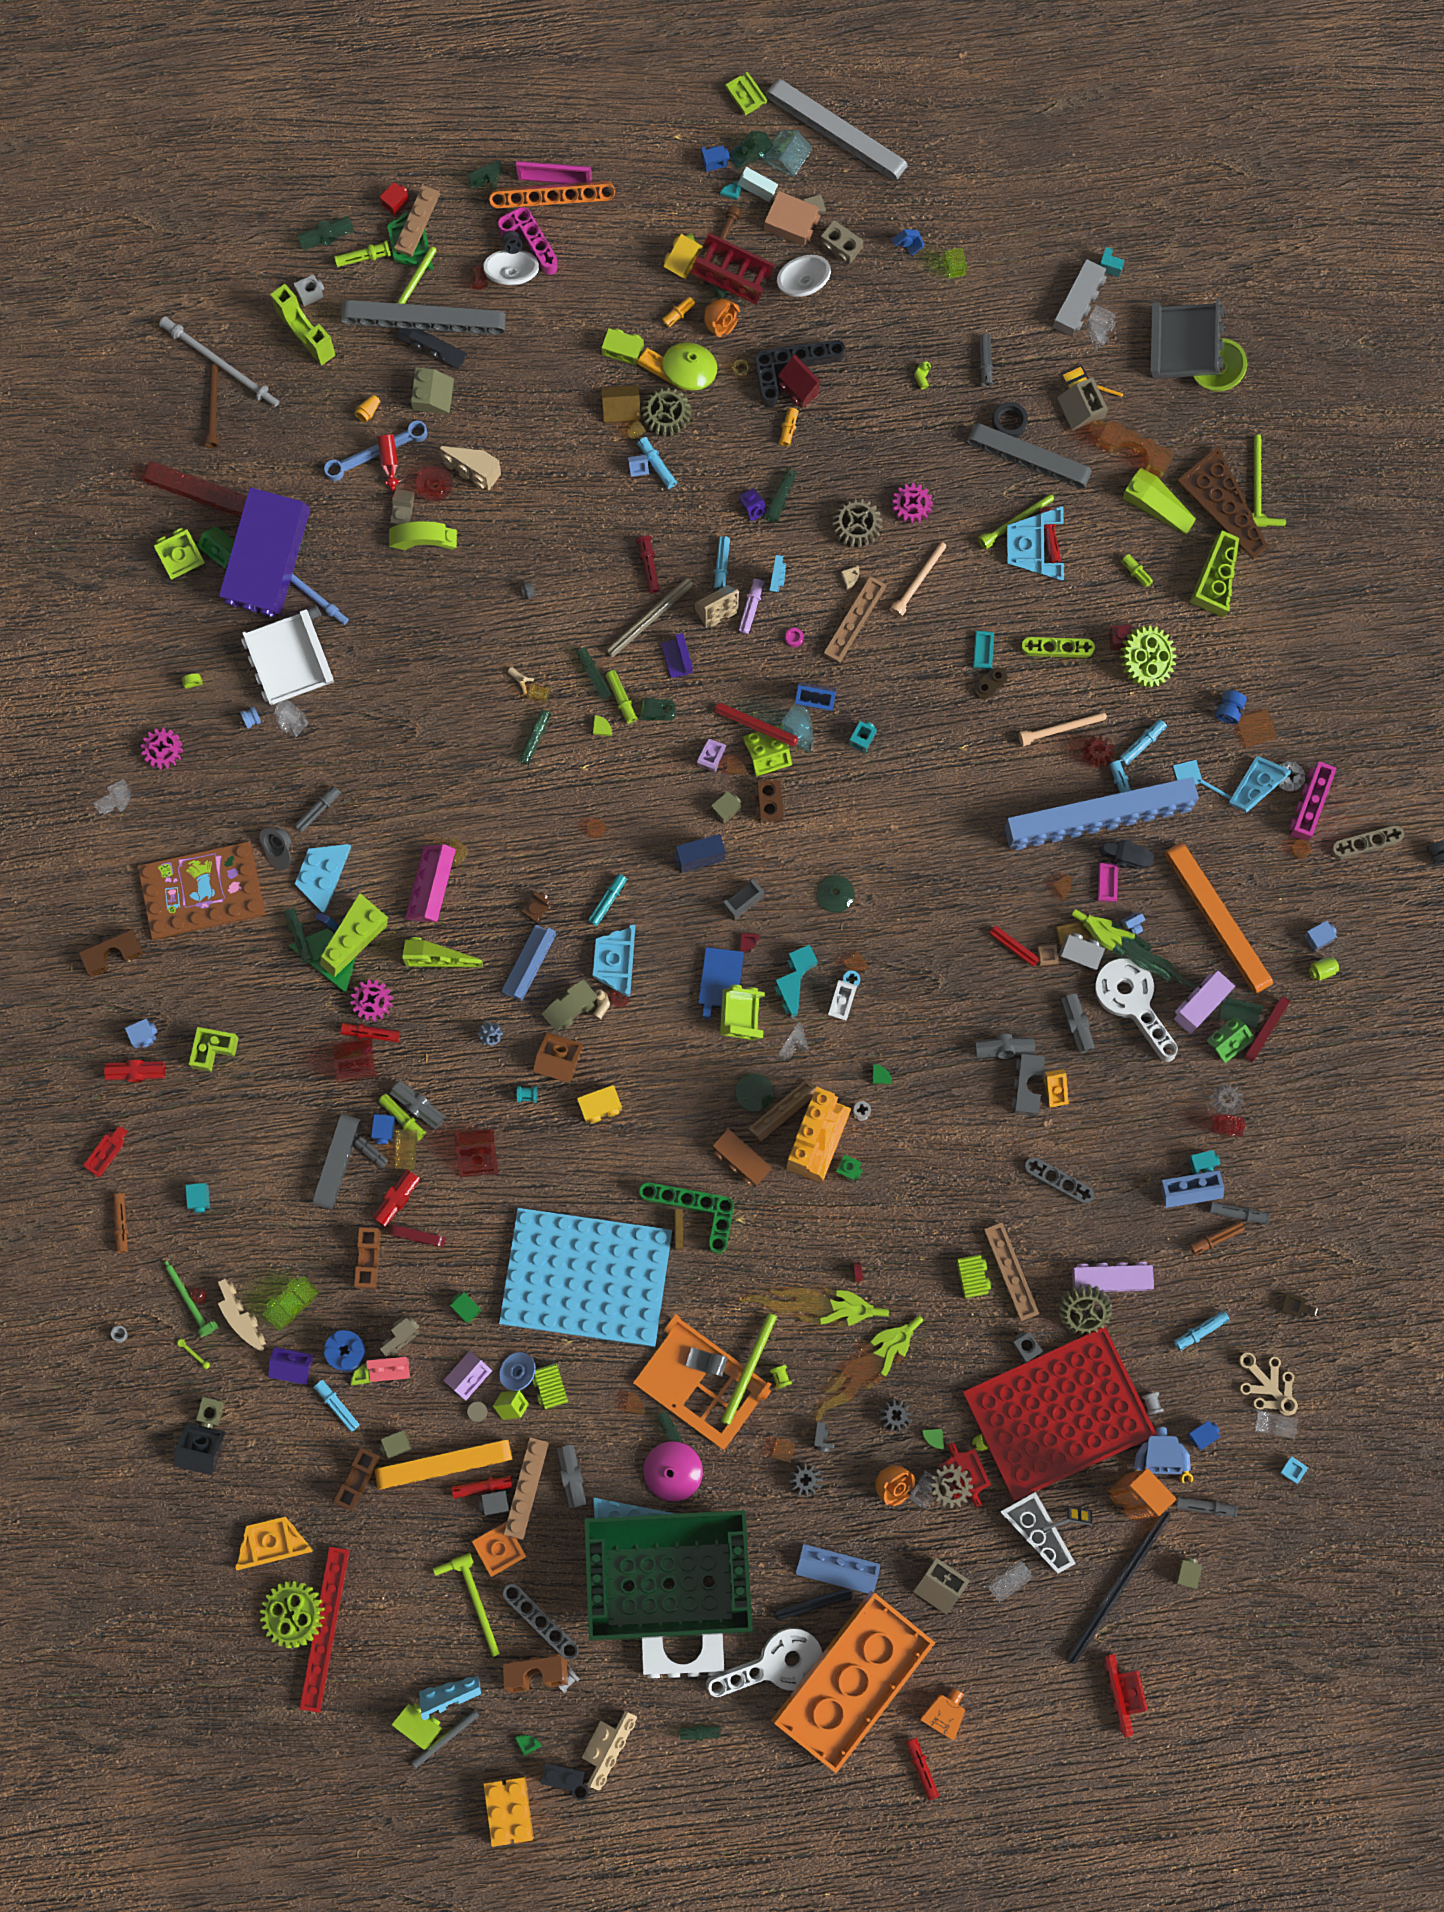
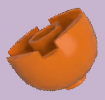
M727 299L713 301L705 309L704 322L707 329L719 337H722V334L728 335L738 322L736 315L737 312L740 313L739 306Z
M891 1465L881 1470L875 1482L877 1495L885 1504H890L891 1506L904 1502L910 1496L908 1494L910 1488L914 1489L915 1487L914 1475L899 1465Z

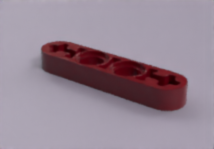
M1283 996L1280 997L1246 1052L1244 1059L1251 1063L1255 1060L1290 1000Z

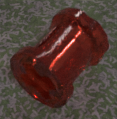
M484 266L471 268V273L473 274L472 288L476 290L488 288Z

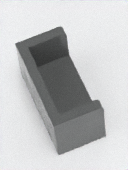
M752 878L749 880V884L728 901L725 899L723 907L735 921L763 899L765 892Z

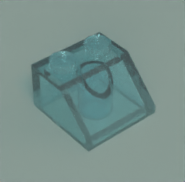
M795 704L781 721V729L798 736L797 745L811 754L814 745L811 717L805 707H799Z

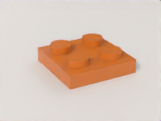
M507 1522L472 1541L491 1577L526 1558L518 1540L503 1535Z

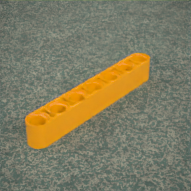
M509 1440L382 1467L375 1469L374 1472L379 1490L513 1459Z

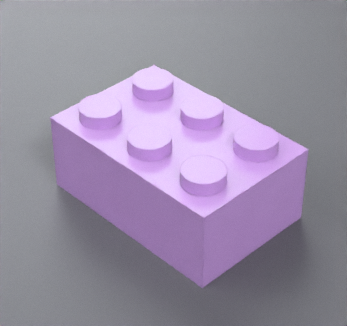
M1219 971L1214 975L1210 973L1200 984L1202 988L1198 986L1187 998L1190 1001L1187 1002L1185 1000L1175 1011L1177 1016L1174 1020L1190 1035L1235 987Z

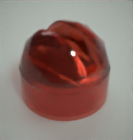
M195 1288L192 1290L190 1297L193 1302L201 1304L207 1299V1293L202 1288ZM198 1290H200L201 1292L198 1296V1299L195 1300Z

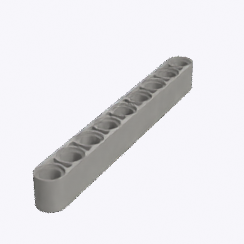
M776 79L767 90L766 96L770 101L889 179L897 181L907 168L906 161L785 81Z

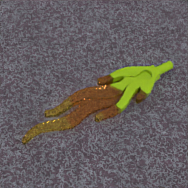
M918 1315L908 1325L882 1331L868 1345L863 1347L861 1351L865 1352L877 1344L883 1343L879 1350L855 1359L844 1368L834 1386L826 1390V1393L829 1394L836 1391L847 1378L853 1376L850 1384L842 1393L821 1406L816 1416V1422H819L822 1415L828 1409L850 1401L857 1393L859 1387L871 1376L878 1373L877 1378L866 1387L867 1390L880 1383L887 1376L897 1351L898 1358L896 1364H900L908 1351L910 1338L914 1333L913 1330L924 1321L923 1318Z

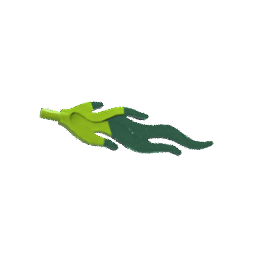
M1076 909L1073 911L1072 916L1083 922V926L1087 928L1102 946L1111 950L1122 958L1125 954L1134 964L1163 977L1167 982H1170L1172 976L1183 985L1194 988L1198 986L1197 983L1184 978L1169 961L1150 953L1153 947L1142 938L1129 931L1119 929L1121 926L1118 923L1091 915L1086 916Z

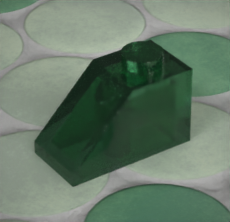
M751 131L729 155L737 169H740L762 158L773 147V144L765 131Z

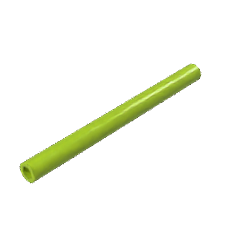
M768 1313L722 1417L721 1422L727 1425L731 1424L777 1319V1316Z

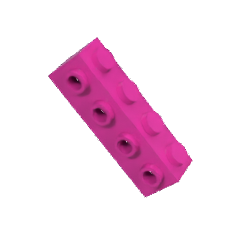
M1319 761L1315 767L1310 768L1308 773L1310 781L1304 785L1301 793L1304 795L1303 800L1298 802L1295 810L1298 812L1297 817L1292 819L1289 829H1292L1290 836L1306 842L1311 839L1336 772V767Z

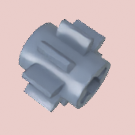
M488 1021L480 1026V1032L477 1034L483 1045L488 1043L493 1046L500 1042V1036L503 1035V1032L497 1023L492 1024Z

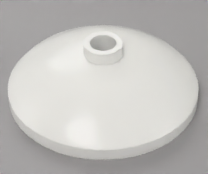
M501 250L490 255L484 262L486 276L501 285L512 286L526 283L535 277L539 270L537 258L523 250L516 254H509L506 250Z
M804 255L791 260L780 270L777 284L779 289L786 295L793 297L808 296L817 292L826 284L831 274V268L828 261L821 256Z

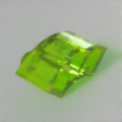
M304 1275L298 1280L292 1279L287 1284V1289L277 1299L272 1298L266 1304L267 1309L263 1315L278 1331L290 1324L319 1294V1291Z

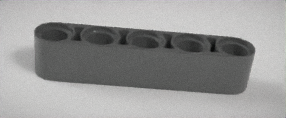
M341 1114L313 1198V1205L330 1210L333 1209L360 1128L361 1119Z
M510 1584L504 1588L503 1597L563 1658L571 1660L577 1657L579 1653L578 1645L518 1585ZM511 1587L516 1588L518 1591V1596L515 1599H510L507 1596V1591ZM526 1601L532 1605L530 1613H524L521 1609L522 1604ZM538 1616L546 1618L547 1622L543 1628L536 1625L535 1621ZM553 1630H557L561 1634L558 1642H553L550 1639V1633ZM571 1644L575 1647L573 1656H567L564 1653L566 1645Z

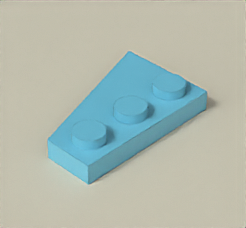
M780 555L775 557L770 591L779 592L780 586L784 587L786 563H783V556Z
M1256 756L1230 799L1229 804L1247 813L1289 776L1291 771Z
M478 1676L419 1691L422 1719L430 1718L429 1714L437 1710L439 1713L447 1710L446 1707L452 1703L460 1704L480 1695L481 1688Z

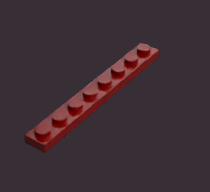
M329 1547L320 1596L322 1602L319 1604V1608L325 1609L320 1612V1615L325 1618L319 1619V1623L323 1625L322 1627H316L319 1634H313L314 1640L311 1645L300 1710L321 1712L350 1550Z

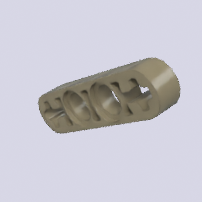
M1391 826L1339 840L1332 846L1331 852L1335 858L1344 859L1395 845L1404 838V831L1399 826ZM1393 831L1399 834L1397 839L1390 837L1386 842V836L1391 835ZM1372 836H1380L1382 839L1381 844H1374ZM1354 841H1362L1364 844L1363 849H1356ZM1339 845L1341 848H1345L1348 845L1350 847L1349 849L1344 850L1343 854H1341L1340 851L1337 852L1336 850L1339 847Z

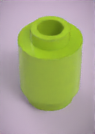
M1327 957L1314 962L1309 968L1311 978L1316 981L1331 977L1339 971L1338 962L1334 957Z

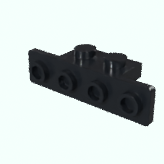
M399 328L395 335L397 339L411 345L416 350L423 351L430 357L438 359L458 370L467 358L466 352L421 329Z

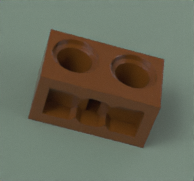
M781 780L758 781L757 787H754L755 799H759V805L756 806V817H760V823L783 821ZM771 789L773 794L767 796L763 794V790ZM766 807H772L774 809V812L772 814H767L764 811V809Z

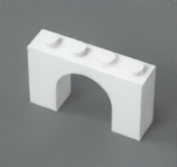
M723 1634L703 1635V1647L700 1655L696 1660L688 1664L675 1663L666 1656L663 1649V1638L642 1639L643 1675H648V1678H660V1674H668V1678L680 1677V1673H688V1677L700 1676V1672H708V1676H718L720 1671H724Z

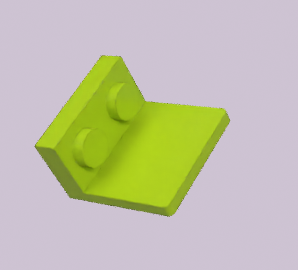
M761 732L743 736V740L752 758L756 776L792 765L790 751L786 743Z

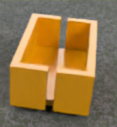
M525 1776L507 1779L506 1785H503V1780L484 1783L492 1847L510 1844L512 1842L511 1839H514V1843L532 1841L534 1839Z

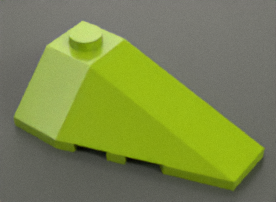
M412 937L410 940H405L403 961L406 967H483L481 959L422 940V938Z

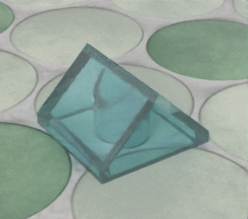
M781 130L763 157V160L794 177L811 152L812 146L798 130Z

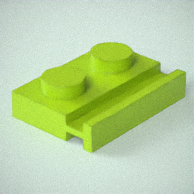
M748 72L726 84L727 91L745 116L758 109L760 105L767 103L766 97Z

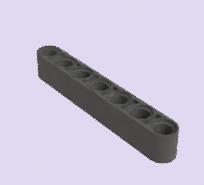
M974 423L967 439L968 444L1076 488L1084 489L1092 473L1091 468L979 423Z

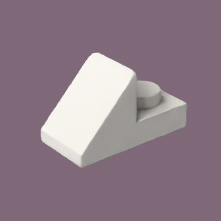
M838 980L828 1015L847 1020L857 985Z

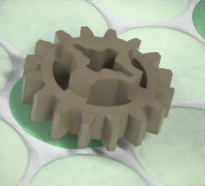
M950 1464L948 1469L945 1465L942 1466V1472L937 1469L935 1471L937 1476H931L930 1478L934 1483L929 1485L930 1488H934L930 1495L937 1496L934 1501H942L941 1507L948 1504L949 1509L953 1508L954 1504L957 1508L960 1507V1501L967 1503L968 1501L965 1497L972 1495L968 1492V1489L973 1488L972 1485L968 1484L972 1478H966L968 1472H961V1466L954 1469L953 1464ZM946 1473H952L949 1479L942 1478V1476ZM952 1482V1483H953L952 1486H953L955 1489L949 1490L950 1487H949L947 1484H949V1483ZM939 1487H941L943 1494L940 1493ZM953 1494L960 1495L956 1500H950Z

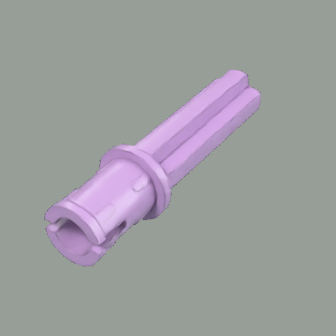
M753 579L750 593L746 596L748 599L738 629L743 634L749 633L758 601H761L760 595L765 582L759 579Z

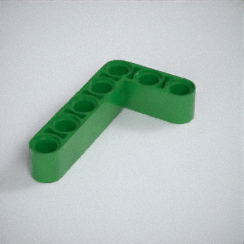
M644 1183L640 1187V1197L645 1202L713 1214L714 1220L709 1248L716 1255L725 1252L734 1210V1203L731 1198L655 1183ZM651 1188L654 1194L651 1197H645L643 1195L644 1189ZM666 1191L673 1194V1198L669 1201L662 1198V1194ZM684 1195H690L692 1202L684 1204L681 1198ZM707 1198L712 1204L710 1207L704 1208L700 1204L701 1200ZM722 1202H728L731 1208L728 1211H722L719 1206ZM719 1221H724L727 1224V1228L725 1230H718L716 1224ZM720 1240L724 1246L722 1249L716 1250L712 1246L713 1242Z

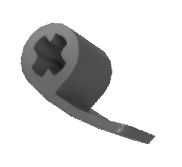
M692 1347L686 1366L722 1377L728 1358Z

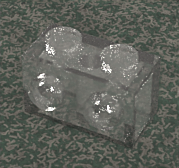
M288 699L276 706L274 712L277 718L276 722L279 724L278 727L285 733L289 731L297 737L309 724L304 713Z

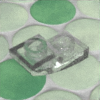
M1022 1560L1005 1570L1003 1575L990 1582L988 1588L1000 1603L1033 1578V1575Z

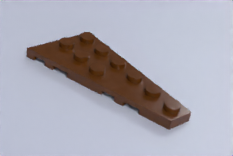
M1218 446L1180 477L1177 483L1225 532L1238 537V546L1254 560L1267 549V544Z

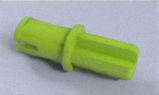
M1130 554L1123 558L1121 563L1131 572L1132 577L1135 576L1144 587L1152 584L1153 581L1143 570V566L1139 565Z

